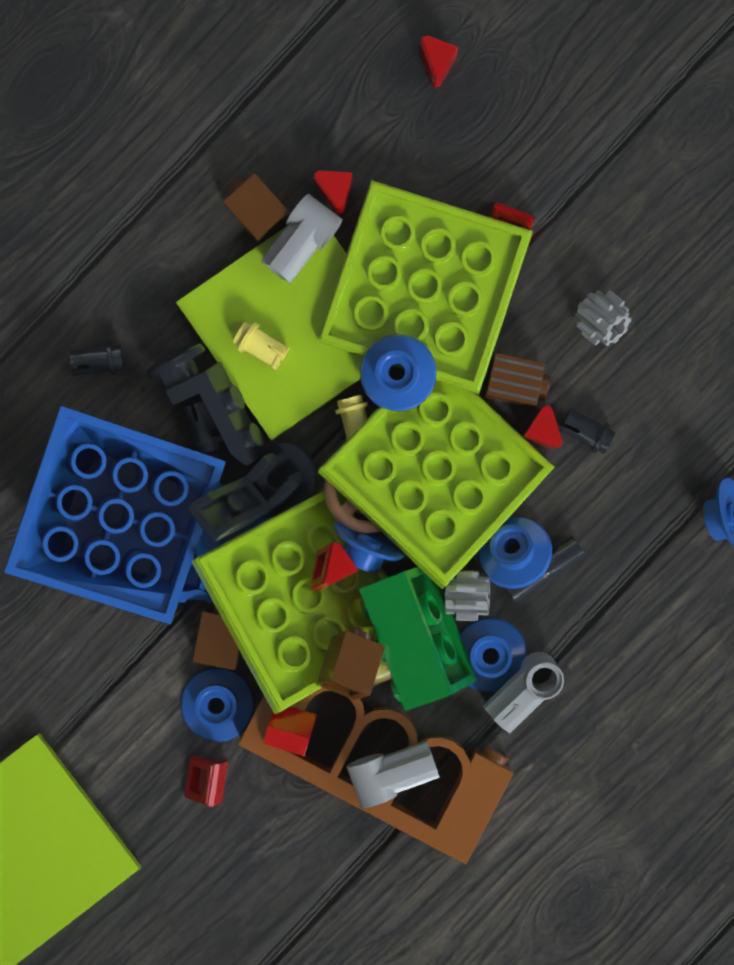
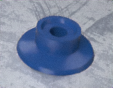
M390 335L375 342L365 353L360 367V379L367 396L378 406L391 411L409 410L424 402L434 388L437 374L436 364L429 349L419 340L406 335ZM399 364L405 368V375L401 380L396 381L391 378L390 369L394 365Z
M724 478L717 487L716 498L705 501L703 515L711 537L715 541L727 539L733 547L734 480Z
M520 516L509 517L477 552L478 564L486 577H490L492 583L509 589L523 588L539 580L548 569L552 558V544L545 529L537 522ZM517 544L520 546L518 552L514 554L506 553L510 545Z
M339 522L334 524L336 534L345 541L343 549L357 568L376 573L379 572L384 559L398 561L405 556L391 540L376 532L360 533L344 527Z
M494 617L480 618L477 621L470 622L459 632L477 681L468 686L477 691L486 693L497 692L520 670L521 663L527 656V648L522 635L512 624L505 620ZM488 648H494L498 652L497 660L493 663H486L483 660V653Z
M216 666L205 668L193 675L186 683L180 700L181 714L188 728L200 738L214 742L231 740L246 730L254 716V692L246 678L235 670ZM212 698H220L224 702V710L222 712L211 710L209 703Z

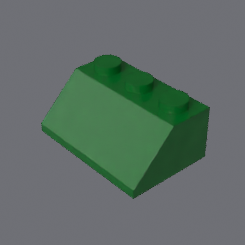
M419 567L359 589L362 596L360 600L361 609L366 619L372 622L377 636L376 643L385 646L381 659L387 662L390 670L392 692L395 698L402 702L405 711L450 696L477 681L453 615L446 614L443 589Z

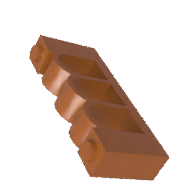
M321 688L291 707L305 710L315 695L330 690ZM263 696L238 744L239 746L448 856L467 864L514 774L511 767L506 765L508 761L506 756L486 747L483 753L473 748L468 757L458 741L449 735L439 732L424 734L417 738L416 729L411 719L400 709L384 705L374 706L365 711L364 701L360 698L357 700L351 699L356 710V718L330 768L306 754L302 756L263 744L273 712L265 696ZM382 718L397 721L408 734L409 741L407 747L427 741L429 747L441 746L448 748L458 756L460 760L458 778L435 822L393 801L394 798L373 807H360L351 778L340 773L361 731L368 723Z

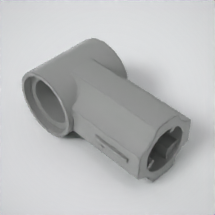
M307 194L292 211L286 222L288 226L261 260L262 263L280 278L291 284L316 250H321L329 242L343 219L310 194Z
M544 652L531 653L522 661L520 670L484 703L483 707L493 720L510 734L544 700L552 699L560 693L564 685L563 673L549 654ZM540 668L552 670L551 676L545 682L535 683L532 681L533 674Z
M427 741L387 755L383 753L373 754L358 759L346 766L361 808H369L385 803L398 795L397 792L440 778Z

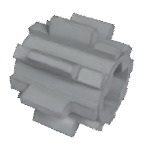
M598 290L596 293H589L587 298L578 305L577 313L574 316L578 323L577 327L582 331L581 335L594 345H597L600 341L608 346L610 343L615 344L618 342L619 338L627 332V327L632 318L629 316V309L624 306L625 301L610 290L606 295Z
M460 570L457 576L445 588L446 614H456L457 621H477L478 615H489L490 577H479V571Z

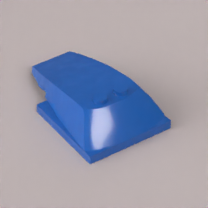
M60 406L4 573L171 624L178 602L185 603L189 599L203 600L214 604L191 561L273 517H265L224 538L214 541L200 527L197 519L187 508L206 493L224 486L219 483L226 461Z

